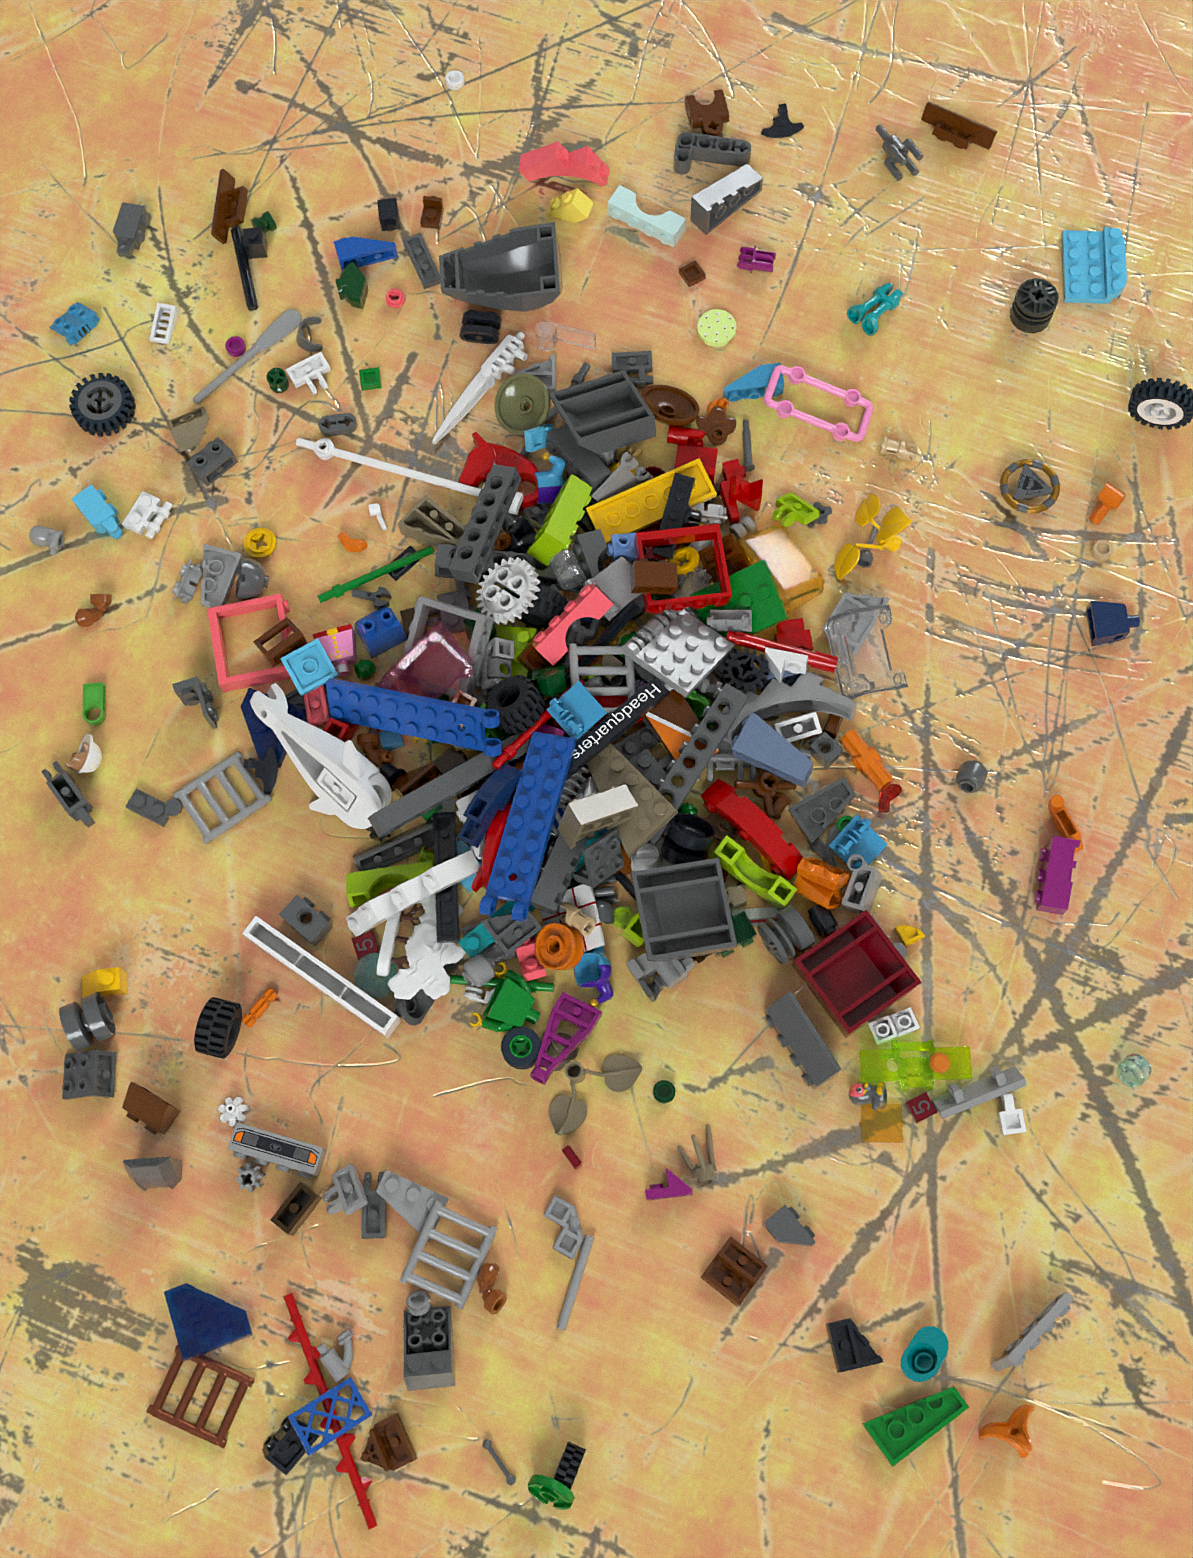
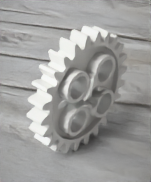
M510 557L508 562L502 559L501 565L495 563L494 570L488 568L490 574L488 576L483 575L485 581L479 582L482 589L476 591L481 595L476 598V601L480 603L477 607L482 610L481 613L494 617V622L497 624L502 622L506 625L508 620L514 623L515 617L522 619L521 613L528 614L527 607H534L531 601L538 599L534 593L540 591L536 586L540 581L537 579L539 575L534 571L535 568L518 557L515 560ZM499 583V584L503 585V586H504L505 588H507L508 590H510V591L516 593L518 596H520V598H519V599L515 598L514 596H512V595H511L510 593H508L507 591L502 590V589H501L500 587H498L496 584Z

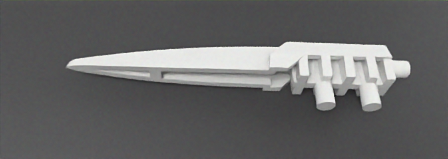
M518 332L516 336L508 334L483 363L481 370L472 379L444 419L432 440L433 444H436L451 431L484 394L494 386V378L501 380L503 372H507L510 375L515 374L516 368L512 367L514 358H519L522 361L527 359L528 354L524 352L525 349L522 342L525 335L522 332Z

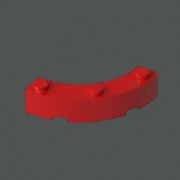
M718 778L700 795L705 802L703 804L704 808L709 813L717 814L732 825L744 841L748 840L770 864V870L774 875L790 880L797 873V867L804 857L793 843H786L781 837L783 834L781 829L747 797H738L735 793L736 790L732 786Z

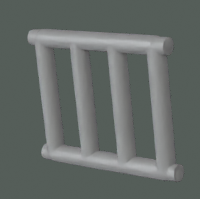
M571 643L569 644L571 687L579 681V676L626 675L627 687L585 688L592 696L627 695L629 699L636 693L634 661L625 655V666L578 667V655L623 654L622 646L577 647V644ZM618 707L604 708L607 712L604 716L610 715Z
M239 751L173 794L175 799L180 800L203 834L202 839L205 844L214 840L272 800L268 794H264L249 770L243 767L242 756ZM233 764L258 799L249 806H246L223 772ZM215 776L240 811L231 818L227 817L205 784ZM197 788L222 823L211 831L187 796Z
M435 1200L399 1281L406 1284L410 1282L456 1303L455 1306L458 1309H463L498 1228L495 1226H484L443 1207L440 1201ZM438 1215L485 1236L480 1248L472 1247L433 1229ZM428 1238L475 1258L470 1271H466L423 1251ZM418 1260L465 1280L460 1294L414 1274L413 1271Z

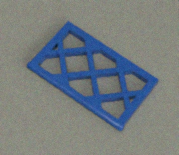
M350 1377L289 1415L288 1419L303 1444L307 1455L310 1456L372 1416V1412L367 1407ZM349 1385L352 1390L351 1399L337 1396L338 1391ZM324 1399H332L329 1413L315 1410L316 1405ZM336 1401L349 1404L346 1418L333 1415ZM353 1405L360 1406L364 1412V1415L356 1420L350 1419ZM304 1412L310 1413L307 1427L299 1426L295 1419ZM314 1414L327 1417L324 1432L311 1429ZM331 1419L345 1422L344 1427L335 1434L328 1433ZM309 1433L323 1436L322 1442L311 1448L307 1441Z

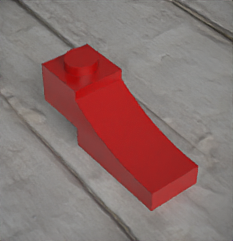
M738 459L722 462L724 481L720 482V496L724 508H726V515L730 526L739 523L737 500L729 496L730 479L735 475L743 479L746 477L745 468L743 465L740 466Z

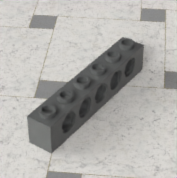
M493 464L491 471L487 474L485 485L480 490L479 499L476 506L472 509L469 522L465 525L464 534L461 541L457 544L455 555L449 562V570L455 580L478 584L521 482L515 467Z

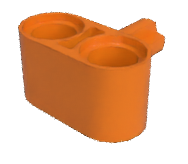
M1108 482L1097 496L1099 504L1088 519L1092 523L1099 525L1109 510L1114 512L1125 499L1126 494Z

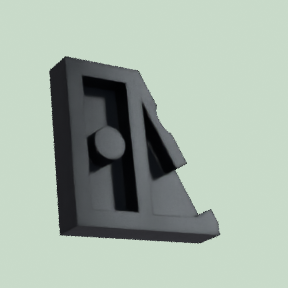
M851 1318L826 1323L837 1373L883 1363L881 1356L877 1355L869 1345L870 1342L858 1331V1327Z

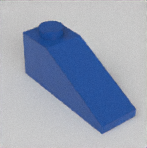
M359 237L341 238L334 241L342 271L351 262L359 268L398 257L394 242Z

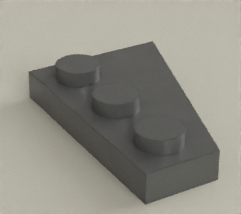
M842 777L789 807L788 812L812 846L853 800L855 792L846 779Z

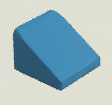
M390 731L379 732L383 750L391 751L405 746L402 734Z

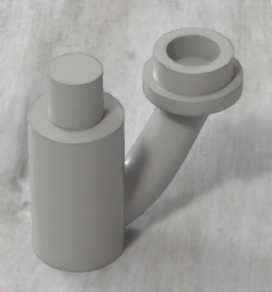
M349 1329L344 1330L337 1336L338 1344L344 1345V1357L342 1360L333 1347L329 1349L324 1342L316 1348L321 1354L319 1359L336 1382L349 1373L353 1360L351 1337L354 1333L350 1332Z

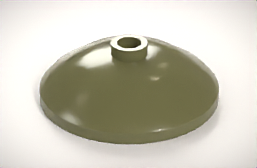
M526 373L516 374L508 378L500 386L495 398V414L500 425L508 432L524 435V431L542 426L548 417L550 396L546 385L539 378Z

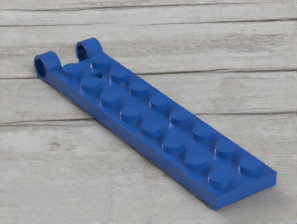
M329 678L326 681L330 717L335 720L480 750L490 757L498 756L502 753L500 739L485 737V727L494 728L500 724V716L497 710L483 709Z
M533 731L522 768L523 774L518 781L485 896L482 897L480 902V914L493 916L498 899L515 902L512 909V920L526 921L576 746L575 738ZM512 874L517 875V879L514 881L509 880Z

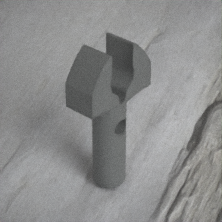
M379 587L378 591L374 593L356 589L352 591V597L373 601L375 609L390 606L388 601L379 600L381 597L392 598L389 591L384 587Z

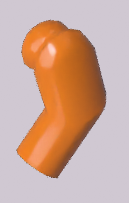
M723 397L711 402L708 405L706 417H708L711 409L715 406L725 410L729 405V401Z
M345 531L338 535V539L348 552H362L367 548V542L364 539H351Z

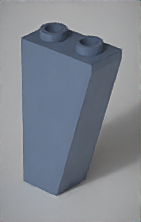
M751 712L748 718L745 717L741 724V733L739 736H735L731 743L733 756L804 788L813 771V762L758 715Z

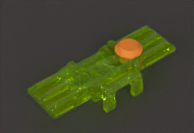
M928 1039L927 1042H897V1040H892L891 1049L859 1050L862 1082L900 1081L899 1091H907L908 1088L924 1087L925 1091H929L934 1088V1080L972 1079L969 1046L934 1047L933 1039ZM899 1051H928V1057L901 1058ZM889 1059H892L897 1064V1071H890L887 1068L886 1064Z

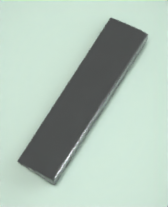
M433 821L425 822L353 855L358 870L361 872L386 868L419 853L423 846H425V850L434 846Z

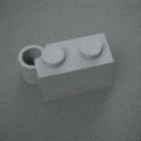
M855 854L847 862L849 869L853 873L841 904L849 912L861 914L867 910L870 913L883 876L876 868L869 867L861 855ZM857 862H862V866L859 869H854V865Z

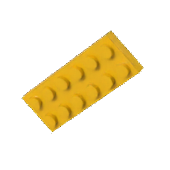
M700 458L587 507L588 516L595 530L601 529L606 545L610 543L611 535L636 533L662 521L675 473L695 478L689 499V506L691 508L717 497V493Z

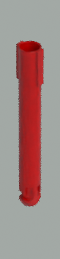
M728 630L726 640L734 642L733 644L753 650L756 649L764 653L767 647L808 655V665L833 674L837 666L838 657L826 653L808 651L739 631Z

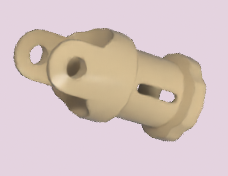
M884 436L880 454L887 453L896 456L898 459L914 461L916 455L912 452H916L918 447L907 441L901 440L898 442Z
M562 902L561 906L566 909V915H559V920L569 927H575L583 936L591 934L596 926V921L592 917L582 914V910L571 903Z

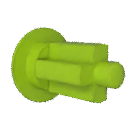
M423 846L417 862L433 860L434 864V852L425 850V846Z

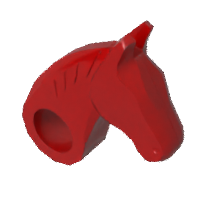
M474 432L472 437L475 446L467 456L458 483L478 488L481 483L486 482L487 474L491 471L493 464L515 467L521 482H530L536 486L531 494L524 496L519 511H524L525 508L536 505L538 501V482L534 472L539 470L534 463L515 450L486 442L477 432Z
M508 801L503 811L498 809L486 832L482 863L471 886L474 892H477L482 887L487 889L513 801ZM514 874L509 877L511 881L517 879V876Z

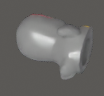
M36 525L30 530V541L36 546H48L50 555H54L58 550L62 549L64 545V531H57L41 525Z

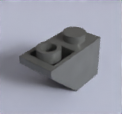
M784 1205L763 1223V1226L777 1243L812 1246L816 1243L813 1239L815 1234L807 1225L804 1227L797 1220L800 1216L792 1206L788 1208Z

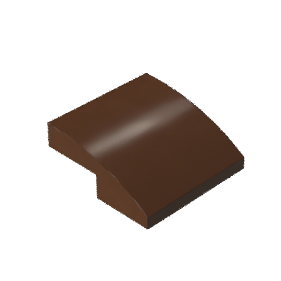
M733 534L722 538L728 576L751 566L744 550ZM711 544L698 551L704 570L709 571L713 583L718 582Z
M730 1236L701 1275V1278L735 1306L739 1307L768 1265Z

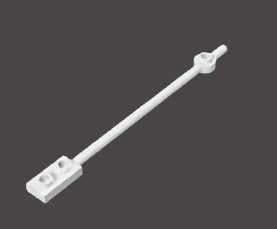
M301 438L296 440L297 446L314 450L321 460H329L335 456L479 497L481 490L479 488L337 449L332 441L327 438L320 439L317 442ZM516 492L508 513L518 514L524 498L522 493Z

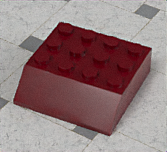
M867 910L796 958L792 964L845 1038L873 1020L922 983Z

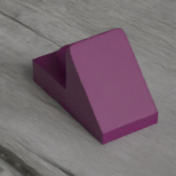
M667 1168L668 1187L664 1188L663 1184L649 1185L650 1189L645 1190L646 1201L693 1195L692 1189Z

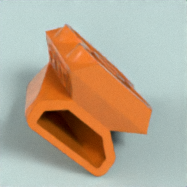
M813 857L803 858L797 867L798 875L793 885L798 889L796 893L827 909L840 907L842 903L840 889L849 884L852 874Z

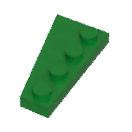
M951 1386L864 1422L862 1425L893 1467L967 1410L969 1406L957 1389Z

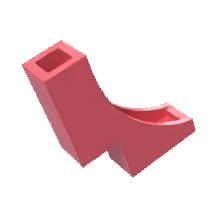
M557 141L520 155L518 171L529 182L551 176L582 178L599 186L606 185L608 182V166L589 146L568 152Z

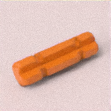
M267 988L263 993L264 996H260L249 1009V1014L246 1013L241 1021L246 1026L252 1027L256 1023L255 1019L260 1018L270 1006L269 1003L277 998L278 994L272 988Z

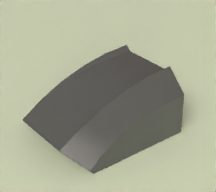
M156 1157L123 1160L129 1177L144 1191L149 1188L169 1187L173 1189L182 1180V1161L176 1158Z

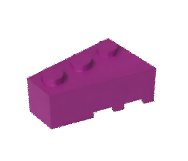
M1053 836L1044 848L1040 849L1039 861H1042L1041 869H1038L1036 881L1039 882V890H1036L1034 894V903H1037V911L1063 915L1068 910L1073 882H1071L1072 868H1076L1077 861H1073L1074 850L1080 846L1081 840Z

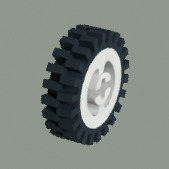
M1153 378L1148 379V382L1143 380L1132 389L1128 412H1131V417H1135V421L1142 420L1141 424L1144 426L1149 423L1151 428H1154L1155 425L1163 430V426H1166L1167 430H1172V426L1175 429L1180 428V425L1184 427L1193 419V390L1191 388L1187 389L1188 386L1186 384L1179 386V381L1171 383V379L1168 378L1166 382H1163L1162 378H1157L1156 382Z

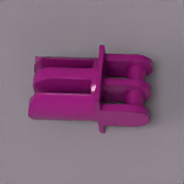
M756 245L754 248H740L741 254L738 257L739 262L737 263L739 269L750 270L751 274L752 270L773 272L776 253L756 250Z

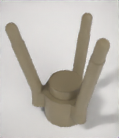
M709 1124L706 1125L709 1162L708 1160L704 1161L694 1134L691 1138L699 1161L698 1164H695L696 1169L682 1147H677L681 1157L691 1171L693 1179L697 1178L698 1183L716 1178L714 1172L717 1169L714 1162L712 1134Z

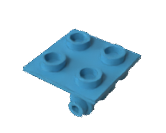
M77 302L71 305L64 315L55 319L49 328L67 338V343L72 346L82 339L80 335L86 336L81 328L89 333L90 330L98 325L100 319L95 311Z
M580 681L575 683L558 700L554 698L549 703L550 707L547 709L571 738H575L576 741L607 713Z
M856 814L828 846L846 864L852 855L857 854L861 855L869 866L888 844L870 827L871 822L868 819L864 818L863 820ZM857 862L854 865V869H859L862 866V862Z

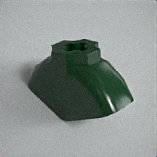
M351 262L343 269L340 278L336 279L340 300L345 299L351 306L363 309L368 294L366 279L358 267Z
M562 663L532 671L531 682L543 695L555 696L567 690L565 668Z

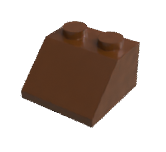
M134 1082L130 1083L122 1106L128 1112L126 1115L128 1118L136 1123L141 1120L146 1124L144 1128L154 1135L157 1132L166 1134L180 1113V1110Z

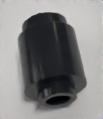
M817 904L807 911L810 915L808 918L819 936L824 934L825 937H828L837 931L835 927L838 923L829 909Z

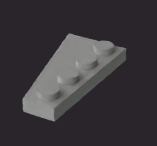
M1068 1291L1058 1295L1037 1316L1038 1323L1036 1321L1032 1322L1021 1332L1024 1336L1022 1339L1018 1338L1004 1349L1007 1353L1006 1356L999 1359L996 1358L990 1364L996 1372L1013 1365L1015 1367L1019 1366L1026 1359L1024 1355L1026 1351L1036 1348L1041 1342L1039 1337L1044 1332L1045 1334L1049 1333L1056 1326L1054 1320L1058 1316L1063 1317L1071 1309L1069 1304L1074 1298Z

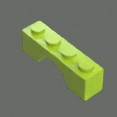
M727 835L708 857L710 859L719 858L720 865L724 870L778 911L788 904L798 890L781 876L771 874L755 864L748 857L745 849Z
M433 860L346 874V894L350 907L362 906L369 900L376 898L382 891L397 887L406 881L420 876L434 867Z

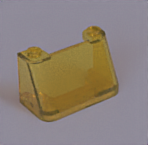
M776 524L738 539L751 565L763 559L767 561L787 614L823 593V584H825L823 576L815 572L790 539L789 533L784 526Z

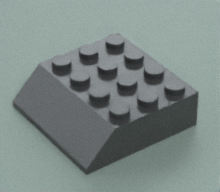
M624 370L549 393L550 399L578 445L597 454H603L656 437L655 416Z
M719 858L631 872L648 962L672 961L733 950L737 946Z

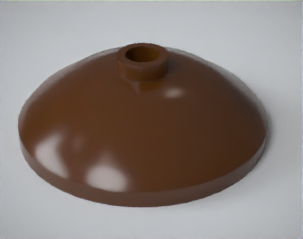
M653 385L644 389L641 397L655 416V420L660 423L683 426L694 422L698 417V403L691 395L681 389L668 385Z

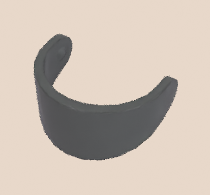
M308 317L300 323L296 340L303 350L309 352L323 350L322 345L309 342L302 334V329L305 327L320 324L321 318Z

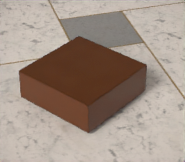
M696 260L679 269V274L688 287L706 279V274Z

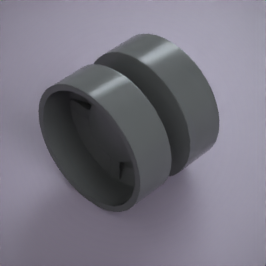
M99 992L82 998V1008L76 1001L59 1008L62 1027L70 1044L76 1051L93 1045V1035L100 1042L116 1035L112 1012Z

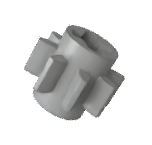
M249 1162L245 1167L237 1169L240 1175L235 1181H238L241 1185L240 1190L248 1188L251 1193L255 1191L256 1187L260 1188L264 1185L261 1179L266 1174L262 1173L261 1165L253 1166L252 1162Z

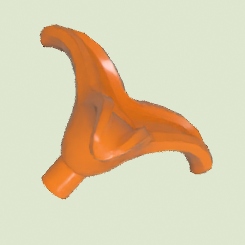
M1028 1404L1021 1405L1014 1410L1007 1422H993L985 1425L979 1432V1439L983 1440L988 1436L997 1437L1016 1449L1021 1458L1027 1457L1032 1450V1442L1027 1432L1030 1413L1035 1411V1407Z

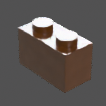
M647 559L634 561L630 568L631 593L674 594L678 587L677 562H670L669 560L649 562Z

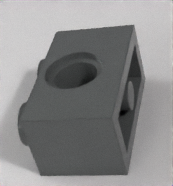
M296 895L279 915L315 947L333 928L329 923L331 919L323 911L316 912L313 909L315 905L307 897L302 899ZM306 915H312L311 922L304 924L303 918Z

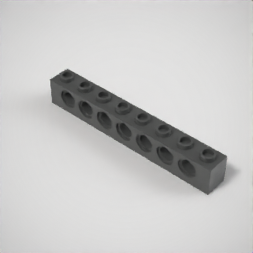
M438 544L435 560V577L454 579L449 570V562L454 557L457 546ZM492 549L479 580L484 582L483 575L488 576L490 574L488 568L494 570L495 563L501 565L502 559L508 562L510 557L514 560L518 557L535 568L534 571L539 575L537 577L540 581L539 584L547 587L554 584L560 591L579 593L584 587L583 583L587 581V577L581 572V561L575 558L555 557L547 566L529 554ZM598 562V570L601 572L603 571L604 563Z
M727 683L723 688L719 687L713 696L716 700L712 706L707 705L701 715L704 719L700 724L696 723L690 732L693 735L690 741H684L678 751L681 755L677 761L675 759L671 761L667 768L669 774L665 779L661 777L655 787L662 796L668 795L671 797L672 802L670 804L677 811L748 700L749 696ZM726 705L730 711L721 713L718 711V706ZM708 723H715L718 729L711 732L706 728V725ZM697 741H704L707 747L699 750L694 744ZM685 759H692L695 762V766L686 768L683 765V761ZM674 777H680L684 783L677 787L672 784L671 780ZM671 820L648 842L656 846Z

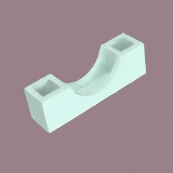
M620 185L608 201V214L612 218L625 222L628 226L642 231L647 236L660 240L665 245L675 247L686 231V218L670 210L655 216L645 214L637 207L636 193Z

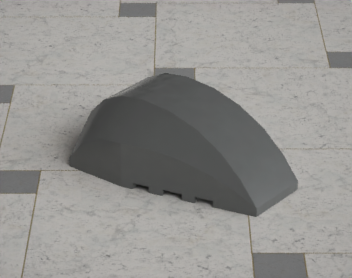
M555 222L517 227L509 230L510 233L502 236L500 234L492 236L493 239L483 243L478 241L473 243L474 246L466 249L462 247L440 255L441 292L466 303L510 311L526 312L540 309L552 303L563 290L561 256Z

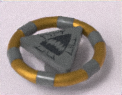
M1022 459L1015 461L1004 470L1000 478L999 487L1003 499L1009 506L1019 512L1026 514L1043 512L1054 505L1059 497L1060 482L1057 474L1049 465L1039 460ZM1023 467L1012 498L1007 484L1009 476L1018 468ZM1030 467L1044 471L1050 478L1052 488ZM1051 495L1046 501L1037 506H1029L1016 501L1021 499L1031 500L1033 497Z

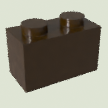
M299 1182L270 1220L285 1233L294 1236L322 1200V1197L305 1183Z

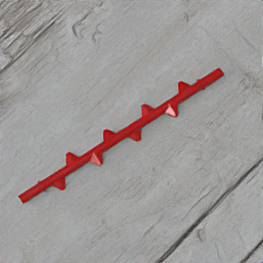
M290 1293L283 1296L291 1317L290 1321L293 1322L295 1328L288 1337L289 1342L301 1344L310 1372L303 1380L304 1384L316 1385L319 1396L330 1390L327 1389L317 1362L321 1354L316 1349L317 1347L311 1346L302 1321V1315L299 1313L293 1294ZM326 1398L322 1401L326 1413H329L332 1399ZM335 1408L333 1411V1415H337ZM324 1417L320 1423V1427L325 1429L327 1417ZM331 1419L329 1429H332L333 1434L342 1429L339 1420ZM344 1433L335 1439L342 1456L335 1469L337 1472L348 1473L359 1502L358 1506H360L368 1530L378 1526L369 1503L370 1499L367 1498L365 1492L372 1483V1480L368 1477L359 1476L349 1449L356 1436L355 1434Z

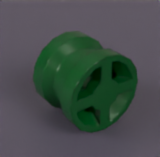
M273 368L268 371L266 378L270 389L275 393L285 392L289 387L285 371L281 368Z

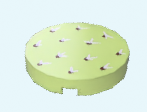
M720 309L705 312L699 318L697 324L699 338L706 345L712 347L727 345L728 342L734 339L737 329L733 316L727 311Z

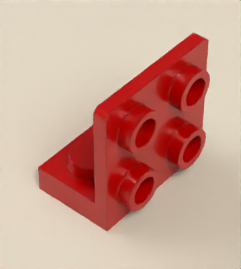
M678 445L674 469L700 458L712 485H714L718 449Z

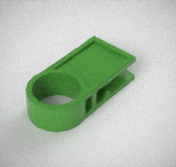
M103 682L83 684L82 716L91 726H98L106 719V686L103 685ZM98 708L101 710L99 718L93 721L88 720V713L92 709Z

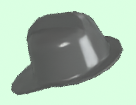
M420 989L410 1000L396 998V1011L394 1014L403 1018L409 1025H418L424 1019L435 999H432V997L424 993L423 989Z

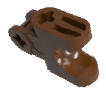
M714 90V100L708 105L698 103L694 95L685 96V109L691 129L701 128L702 134L722 137L723 123L729 122V111L723 90Z

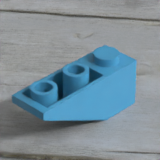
M781 363L758 366L724 387L723 397L730 402H736L740 399L764 397L773 369L781 365ZM780 373L772 397L783 394L784 379L782 373Z

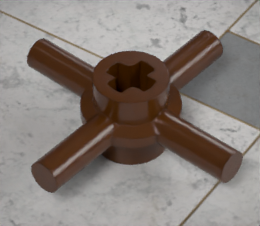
M758 768L759 774L755 776L753 781H734L735 789H752L757 797L763 798L765 814L768 817L774 816L772 796L777 790L796 789V784L789 781H779L775 774Z

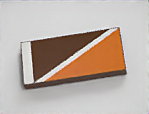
M664 684L663 686L669 690V695L645 714L644 717L671 758L677 761L681 755L678 752L684 741H690L693 736L690 734L692 728L696 723L700 724L701 722L683 695L667 684ZM697 741L694 744L699 750L707 747L704 741ZM717 748V750L715 751L714 755L719 752V749H718V748ZM685 759L683 765L686 768H692L695 766V762L692 759Z

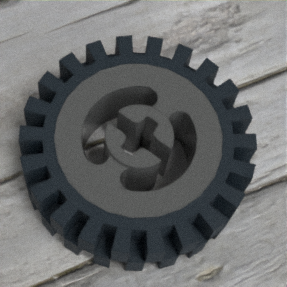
M98 373V378L91 374L90 381L86 377L83 378L84 385L82 386L78 382L75 385L78 391L73 389L71 393L74 397L69 398L71 403L69 408L78 425L85 432L88 431L91 435L96 433L98 437H103V432H105L106 436H111V430L115 434L119 433L117 429L119 426L124 430L126 428L124 422L126 421L130 424L132 421L130 416H134L135 412L133 409H136L135 399L126 383L116 375L113 377L110 373H107L106 377L103 373Z

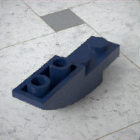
M504 763L486 780L464 812L463 816L467 817L457 838L476 848L479 847L498 809L503 811L523 771Z

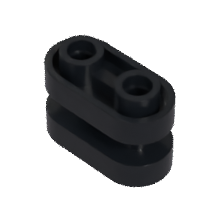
M466 311L463 313V326L460 329L459 336L463 341L470 343L496 344L499 341L500 333L498 330L501 328L502 319L495 312Z

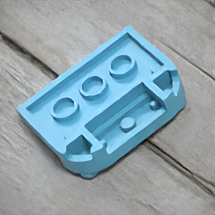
M1104 227L1103 231L1063 230L1061 238L1064 302L1111 303L1113 299L1122 293L1127 282L1126 250L1122 231L1118 228Z

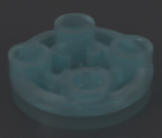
M370 953L362 957L356 964L353 974L356 987L372 998L388 996L392 991L387 984L398 973L396 964L392 963L388 976L377 975L380 953Z

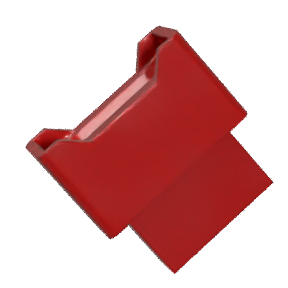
M803 618L784 620L776 624L777 634L774 635V641L813 652L810 629L805 630Z

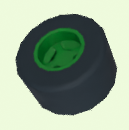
M516 1027L508 1031L501 1042V1052L505 1061L516 1069L526 1070L535 1065L541 1047L539 1036L527 1027Z

